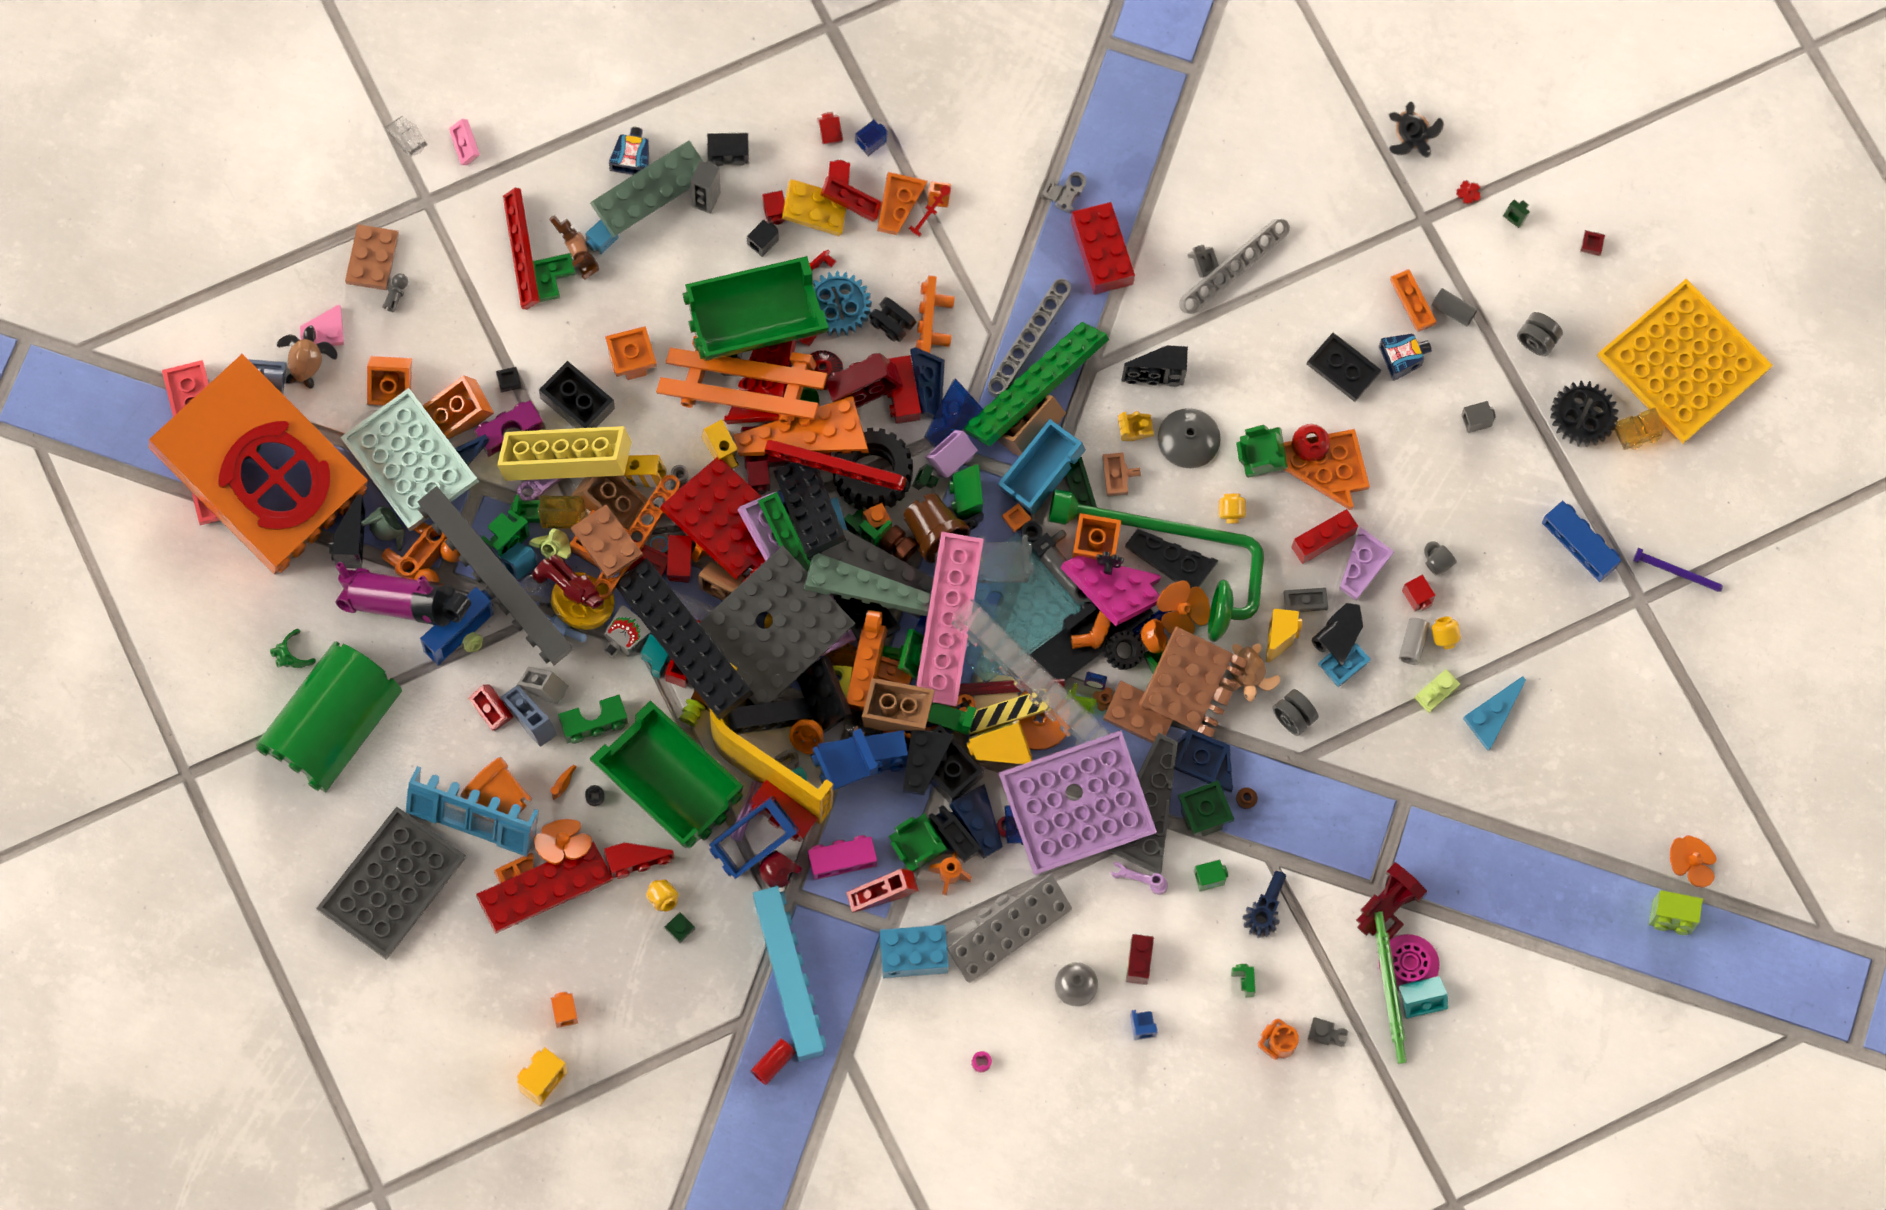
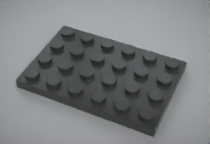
M396 806L316 909L387 960L466 859V855Z

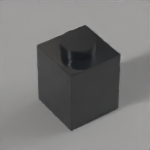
M764 219L747 235V245L761 257L779 241L777 227L772 223L768 224Z

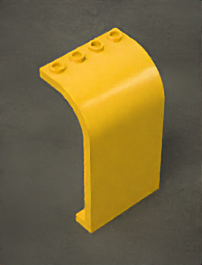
M710 709L711 735L718 753L727 762L755 781L763 784L765 780H768L818 818L816 822L821 824L833 808V783L826 779L821 787L817 789L733 732L722 719L719 721Z

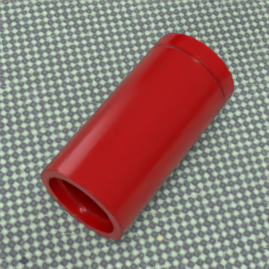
M780 1038L750 1071L761 1083L767 1085L796 1054V1051L785 1040Z

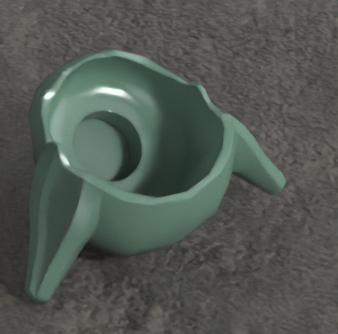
M378 507L361 522V525L370 524V531L379 540L391 541L396 539L397 550L401 551L404 537L402 525L399 524L395 513L390 508Z

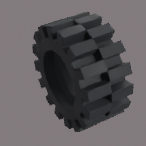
M1117 632L1111 635L1105 642L1104 650H1106L1104 656L1108 658L1107 662L1108 664L1111 663L1113 668H1118V670L1133 668L1144 657L1143 651H1145V647H1142V640H1139V636L1137 634L1134 635V632ZM1121 642L1128 643L1132 649L1130 657L1126 659L1121 658L1117 654V646Z

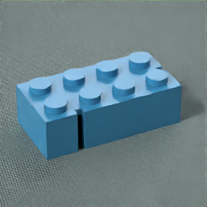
M1049 419L1000 480L998 486L1003 493L1015 502L1018 501L1022 507L1034 515L1070 471V463L1075 464L1086 449L1081 441Z

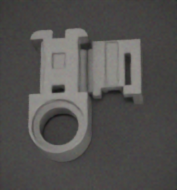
M1081 172L1071 173L1064 187L1063 185L1059 187L1053 184L1054 181L1049 179L1040 198L1043 199L1045 197L1054 202L1056 201L1055 206L1067 213H1072L1074 208L1071 206L1076 196H1080L1086 184V178ZM1074 177L1079 178L1082 185L1079 187L1073 186L1071 179Z

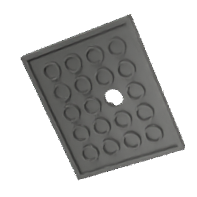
M783 545L699 623L726 659L737 667L736 671L754 693L749 699L755 705L774 701L856 624L829 595L804 590L808 572ZM762 612L770 613L773 617V623L767 629L760 628L756 623L757 616Z

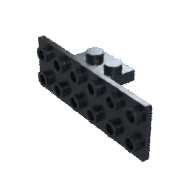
M1088 601L1080 607V611L1074 615L1072 613L1063 620L1062 631L1033 651L1029 658L1047 680L1064 679L1066 681L1106 651L1104 650L1105 642L1111 635L1121 631L1129 632L1134 630L1153 615V611L1148 609L1117 626L1111 622L1107 636L1099 648L1094 649L1088 646L1073 649L1071 635L1089 633L1100 611L1093 602L1090 603Z

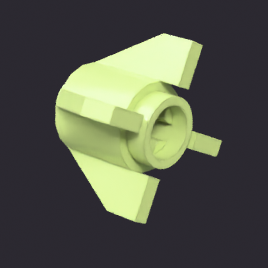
M555 528L549 531V535L535 537L529 542V545L533 547H541V552L546 557L545 559L549 560L554 554L565 559L571 556L567 535Z

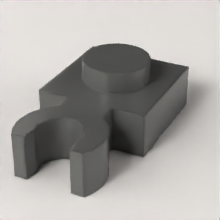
M1314 1017L1307 1039L1329 1045L1330 1040H1333L1336 1045L1344 1046L1345 1041H1341L1338 1035L1343 1034L1347 1036L1348 1030L1344 1028L1335 1030L1333 1029L1335 1023Z

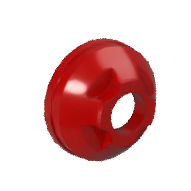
M1306 424L1299 427L1292 437L1293 451L1299 458L1305 461L1322 459L1330 447L1328 433L1316 424ZM1308 434H1315L1318 437V442L1311 444L1306 440V436Z

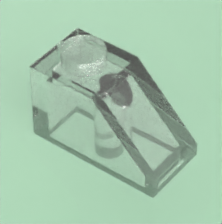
M402 116L385 127L400 148L410 156L421 153L423 148L428 145L417 125Z

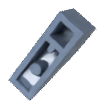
M518 685L501 696L505 705L540 747L558 735L550 719Z

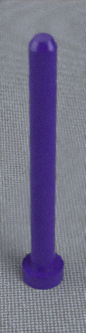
M1639 547L1634 555L1633 561L1636 563L1640 560L1717 592H1721L1723 589L1722 584L1645 554L1643 549Z

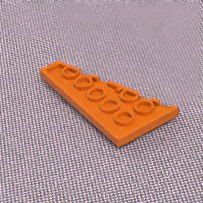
M853 396L818 407L814 420L794 417V421H791V424H783L777 420L733 435L739 456H764L766 454L764 449L768 440L782 442L822 454H829L830 452L851 453V451L869 453Z

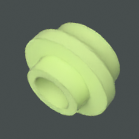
M475 632L465 636L462 641L465 651H478L482 646L483 637Z

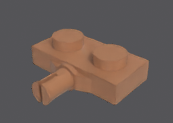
M1124 453L1103 454L1102 460L1107 496L1128 495V477L1141 476L1140 467L1128 469L1124 461Z

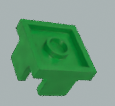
M1265 425L1245 429L1246 435L1240 436V441L1236 442L1239 462L1244 465L1245 475L1248 478L1288 468L1282 429L1280 427L1268 429Z
M511 509L507 512L508 517L501 513L488 525V529L494 534L490 540L484 535L481 537L500 561L501 555L518 542L522 544L530 536L528 521L522 516L519 517Z
M925 813L916 819L910 817L894 828L896 832L888 836L900 860L913 873L948 851Z

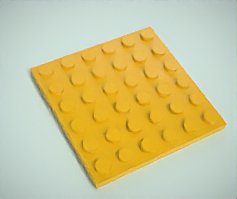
M1687 278L1597 354V357L1682 444L1689 440L1773 366Z

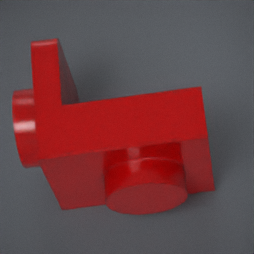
M833 112L822 113V117L817 118L822 144L843 141L839 116L834 115Z

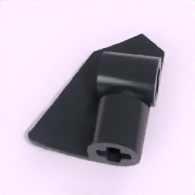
M1346 603L1311 640L1314 647L1320 652L1328 650L1340 666H1343L1363 628L1360 605Z

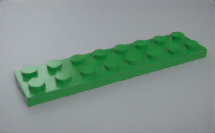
M1084 322L1076 325L1069 334L1062 338L1051 350L1047 351L1035 364L1031 365L1024 374L1017 378L1005 391H1002L990 404L986 405L978 415L972 418L963 427L965 433L990 447L1108 342L1107 334Z

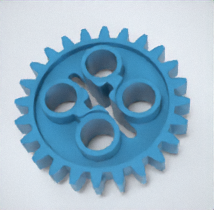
M836 271L835 276L828 272V278L820 275V282L813 281L820 310L824 311L825 317L829 313L836 315L834 318L826 317L829 336L832 335L833 331L836 332L837 337L840 336L842 331L848 336V330L851 329L855 333L856 326L862 328V321H868L867 315L871 314V309L868 307L872 306V301L869 300L871 294L866 293L867 286L861 287V279L855 282V275L847 278V272L840 276L839 271ZM832 288H835L838 303L839 305H841V313L844 317V320H841L838 305L837 303H835V296L832 291ZM842 290H848V291H850V293L847 294V295H844V294L840 293V291H842ZM822 295L830 296L827 300H823L820 297ZM848 308H853L856 311L854 313H848L846 310Z

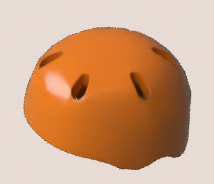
M1152 619L1142 627L1141 639L1145 647L1152 653H1163L1167 646V636L1164 633L1161 621Z
M802 719L792 726L789 738L796 750L805 754H813V747H818V744L823 743L824 732L821 726L814 720Z

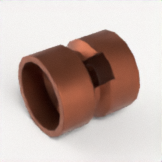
M894 525L889 529L879 542V546L887 553L892 552L894 557L904 562L911 558L918 549L919 544L912 537H906V532L898 525Z

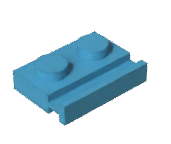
M1354 643L1343 666L1339 665L1331 653L1322 659L1318 665L1322 667L1336 686L1340 687L1366 666L1371 659L1358 644Z

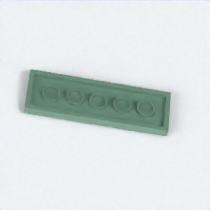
M689 140L590 202L611 236L615 237L691 189L690 181L700 160H703Z

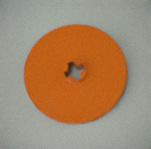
M1045 688L1051 710L1037 714L1040 717H1044L1043 722L1035 721L1036 715L1020 720L1029 749L1046 750L1058 745L1070 730V708L1061 695L1050 689ZM1023 692L1018 697L1031 692Z

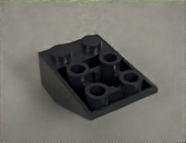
M1166 345L1124 363L1121 381L1128 384L1147 383L1151 386L1168 384L1171 387H1178L1184 385L1187 372L1188 346Z

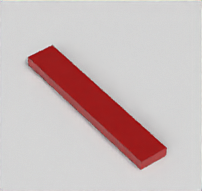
M515 187L503 195L520 305L521 309L528 310L539 302L521 188Z

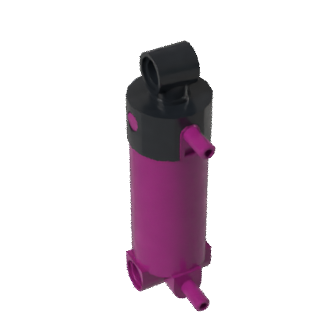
M342 562L336 564V569L339 572L338 580L343 590L335 603L345 612L356 613V611L444 627L451 621L455 623L461 622L471 606L469 598L462 593L456 592L451 585L427 581L425 576H420L418 580L370 573L369 569L357 568L356 571L347 570Z

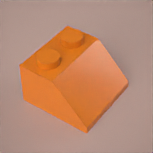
M370 356L367 365V404L386 405L408 388L411 390L412 358Z

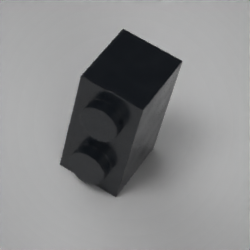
M707 133L708 161L717 166L724 164H733L735 166L749 164L748 133Z

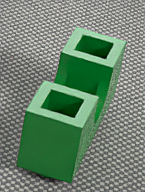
M620 694L600 700L601 714L594 720L583 718L579 707L559 713V722L566 742L576 744L582 742L586 737H598L603 735L604 731L611 729L616 731L624 728L628 724V718Z

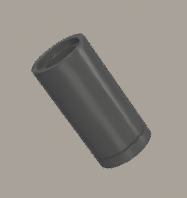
M1443 288L1438 292L1431 305L1466 327L1470 324L1478 310Z

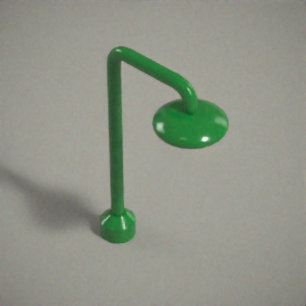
M1054 489L1048 520L1052 523L1066 525L1075 519L1076 516L1079 517L1081 513L1121 520V525L1248 549L1252 558L1247 604L1243 608L1233 607L1234 597L1232 588L1227 580H1220L1212 599L1208 622V639L1211 642H1217L1226 633L1231 620H1246L1257 613L1260 605L1264 552L1260 543L1254 538L1243 534L1078 504L1072 492Z

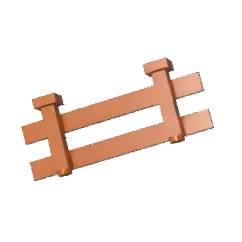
M670 347L665 363L687 367L689 372L686 381L660 377L656 393L680 397V404L687 408H692L696 404V400L776 413L779 414V421L781 423L791 424V421H794V417L815 419L819 404L800 400L804 387L823 390L828 374L814 371L816 363L812 355L792 352L790 361L793 367L732 357L704 361V359H700L699 352L696 349L695 351ZM712 371L788 385L784 397L706 385L702 384L705 372Z

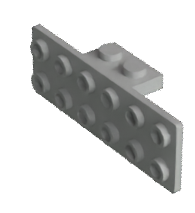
M1047 875L1017 898L1010 894L997 898L996 903L990 907L983 908L979 911L978 916L973 918L977 924L975 928L947 947L949 954L967 982H972L1072 910V906L1053 875Z

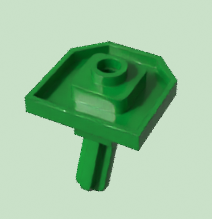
M908 629L905 644L901 645V648L884 646L882 656L899 661L898 669L917 680L924 635L914 629Z

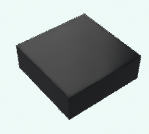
M517 367L496 371L501 393L521 388Z

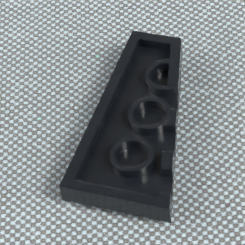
M1138 528L1125 544V548L1174 582L1186 581L1189 583L1190 588L1200 587L1218 563L1217 559L1212 557L1210 559L1194 550L1192 552L1182 548L1179 544L1169 543L1161 537Z

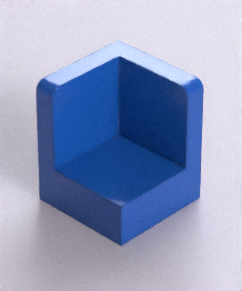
M1131 1010L1130 1018L1134 1040L1156 1037L1157 1026L1154 1024L1152 1012L1136 1013V1010Z

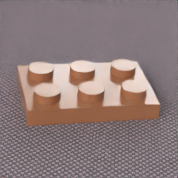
M357 224L345 283L387 291L399 232L397 230Z
M607 505L599 508L571 527L572 532L607 579L643 556L640 549Z
M1120 681L1102 720L1152 744L1158 732L1166 736L1173 720L1141 705L1140 701L1145 692Z

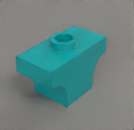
M649 635L641 651V659L652 665L653 676L661 678L671 658L653 635Z

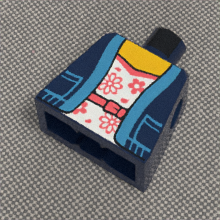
M631 127L630 135L621 134L609 160V170L611 172L634 175L649 166V140L642 138L643 130L641 128Z
M1412 333L1385 337L1379 343V349L1393 381L1420 368L1424 362L1423 354L1432 352L1428 340L1418 343L1415 335Z

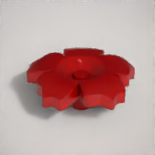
M1468 180L1463 181L1460 189L1456 190V195L1460 199L1463 198V203L1465 204L1472 203L1473 200L1478 201L1481 198L1478 191L1480 186L1478 183L1473 182L1470 185Z

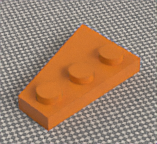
M888 172L877 231L897 235L928 181Z

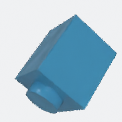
M601 219L586 232L588 247L592 251L597 250L600 254L604 253L619 238L618 235L615 237L611 236Z
M519 542L500 556L502 564L517 579H521L538 565L534 550L530 546H525Z

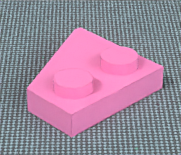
M341 305L331 308L300 326L301 340L303 339L306 327L312 325L316 330L315 344L328 342L332 346L344 345Z

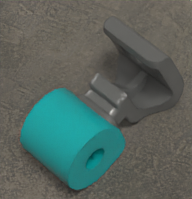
M787 749L775 756L774 759L779 763L790 758L791 762L786 768L807 781L804 769L797 767L799 756L795 750Z

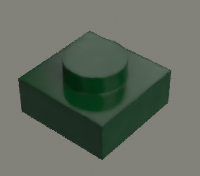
M681 912L664 926L665 930L679 944L695 930V926Z

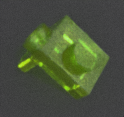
M1073 683V688L1068 689L1066 701L1070 702L1069 708L1077 710L1078 713L1083 715L1094 714L1097 699L1077 696L1078 684Z

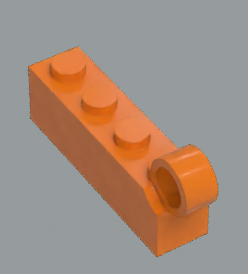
M868 610L846 699L850 709L864 711L871 680L878 677L888 631L885 626L881 625L882 612Z

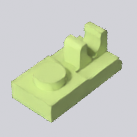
M1445 669L1414 698L1430 713L1460 686V683Z

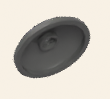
M1192 408L1179 409L1169 414L1161 423L1158 431V445L1164 457L1172 464L1182 468H1197L1210 462L1216 455L1220 446V431L1215 421L1203 411ZM1187 431H1192L1194 435H1188Z

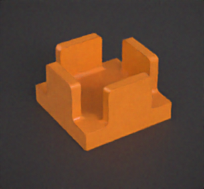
M646 326L605 336L610 361L616 377L626 375L627 380L646 376L647 369L657 367Z

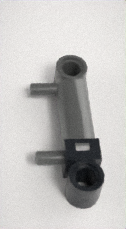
M1026 522L1021 530V541L1026 547H1030L1029 552L1049 570L1071 596L1076 607L1080 608L1088 601L1091 603L1092 601L1089 598L1082 599L1078 596L1082 590L1061 569L1062 564L1068 560L1056 548V544L1067 536L1066 532L1060 530L1052 537L1048 533L1042 536V527L1038 522ZM1029 531H1033L1037 535L1035 537H1029L1026 533Z

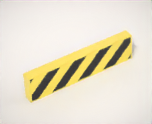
M1045 688L976 710L969 734L974 735L1018 719L1021 720L1051 710Z

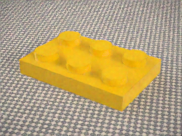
M794 179L789 180L782 219L840 236L843 230L846 208L821 196L822 188Z

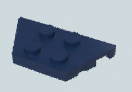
M1189 729L1179 740H1176L1178 744L1175 770L1206 783L1218 780L1223 790L1232 792L1230 745L1192 729Z

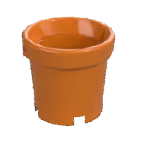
M498 757L488 764L461 792V798L467 800L472 790H478L480 797L477 804L488 807L493 797H498L500 805L497 811L507 815L514 804L520 806L521 813L527 806L523 801L526 799L531 802L532 800L510 773L508 764L502 757Z

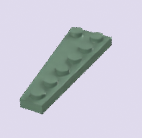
M820 553L812 556L804 590L826 595L833 593L842 595L841 598L861 599L863 603L870 604V602L881 604L882 607L928 616L931 594Z

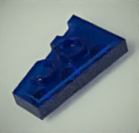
M956 378L952 380L924 435L934 448L954 430L961 431L969 424L972 418L976 417L983 410Z

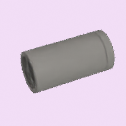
M1420 618L1409 619L1399 655L1400 661L1411 665H1418L1420 663L1430 626L1429 622Z

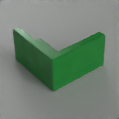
M862 508L853 515L849 513L844 518L848 531L880 548L879 542L882 537L892 528V522L888 520L877 531L866 520L863 521L864 510Z

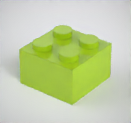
M1660 890L1652 901L1649 926H1654V929L1659 931L1674 930L1679 935L1691 934L1700 922L1703 898Z

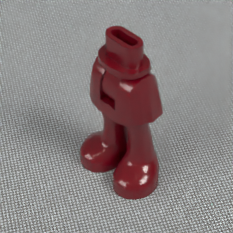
M557 554L552 555L549 560H542L533 572L532 578L539 584L544 583L547 579L554 581L563 590L564 596L576 604L582 603L584 607L589 606L595 609L604 602V599L599 596V592L585 574L577 576L565 563L564 559Z

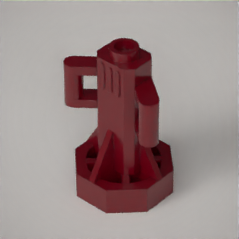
M1396 862L1386 871V874L1389 876L1386 888L1379 896L1374 894L1360 910L1362 914L1356 920L1359 923L1357 928L1365 936L1368 934L1374 936L1377 933L1374 913L1383 912L1384 923L1390 918L1395 922L1386 931L1389 934L1390 941L1404 926L1394 913L1406 903L1414 900L1419 903L1427 894V890L1422 884Z

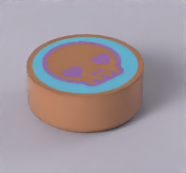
M661 534L655 535L650 539L649 546L667 554L668 538Z

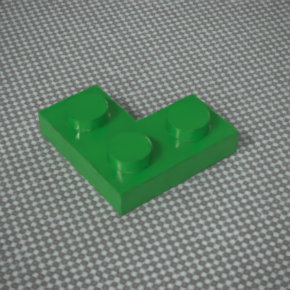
M571 253L533 261L539 302L560 298L556 279L576 275L575 268L572 265Z

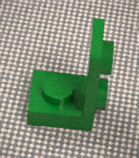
M933 703L927 722L968 735L976 708L968 706L965 712L939 703Z

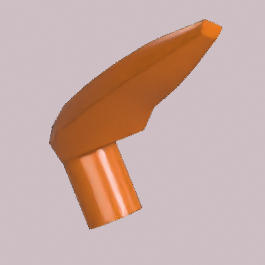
M572 765L557 779L551 788L553 800L565 792L577 766Z

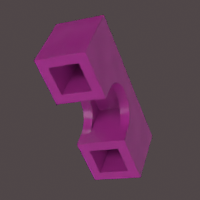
M530 400L518 403L511 411L502 412L496 416V419L490 422H483L475 429L477 438L486 434L490 440L483 448L488 457L501 451L504 440L503 434L507 429L517 428L520 431H538L544 428L543 421Z

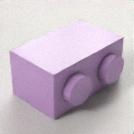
M954 430L925 458L939 476L948 478L958 472V468L962 464L971 461L974 457L973 455L978 450L964 431Z

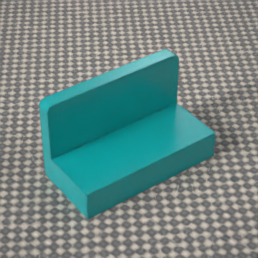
M1439 976L1399 986L1406 1019L1448 1009V993Z

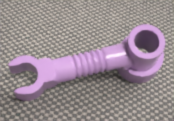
M1115 862L1114 866L1120 868V872H1110L1114 878L1126 877L1150 885L1152 892L1157 895L1165 893L1168 888L1166 879L1158 873L1152 876L1138 873L1123 867L1118 862Z

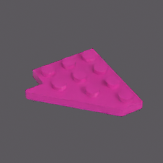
M1076 556L1064 562L1061 566L1064 573L1115 626L1157 605L1160 594L1152 586L1159 583L1161 576L1158 574L1120 566V568L1113 567L1112 574L1108 575L1104 573V565H1098L1097 560L1083 556Z

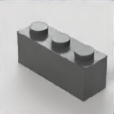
M700 160L690 181L692 207L711 214L720 195V169L712 162Z

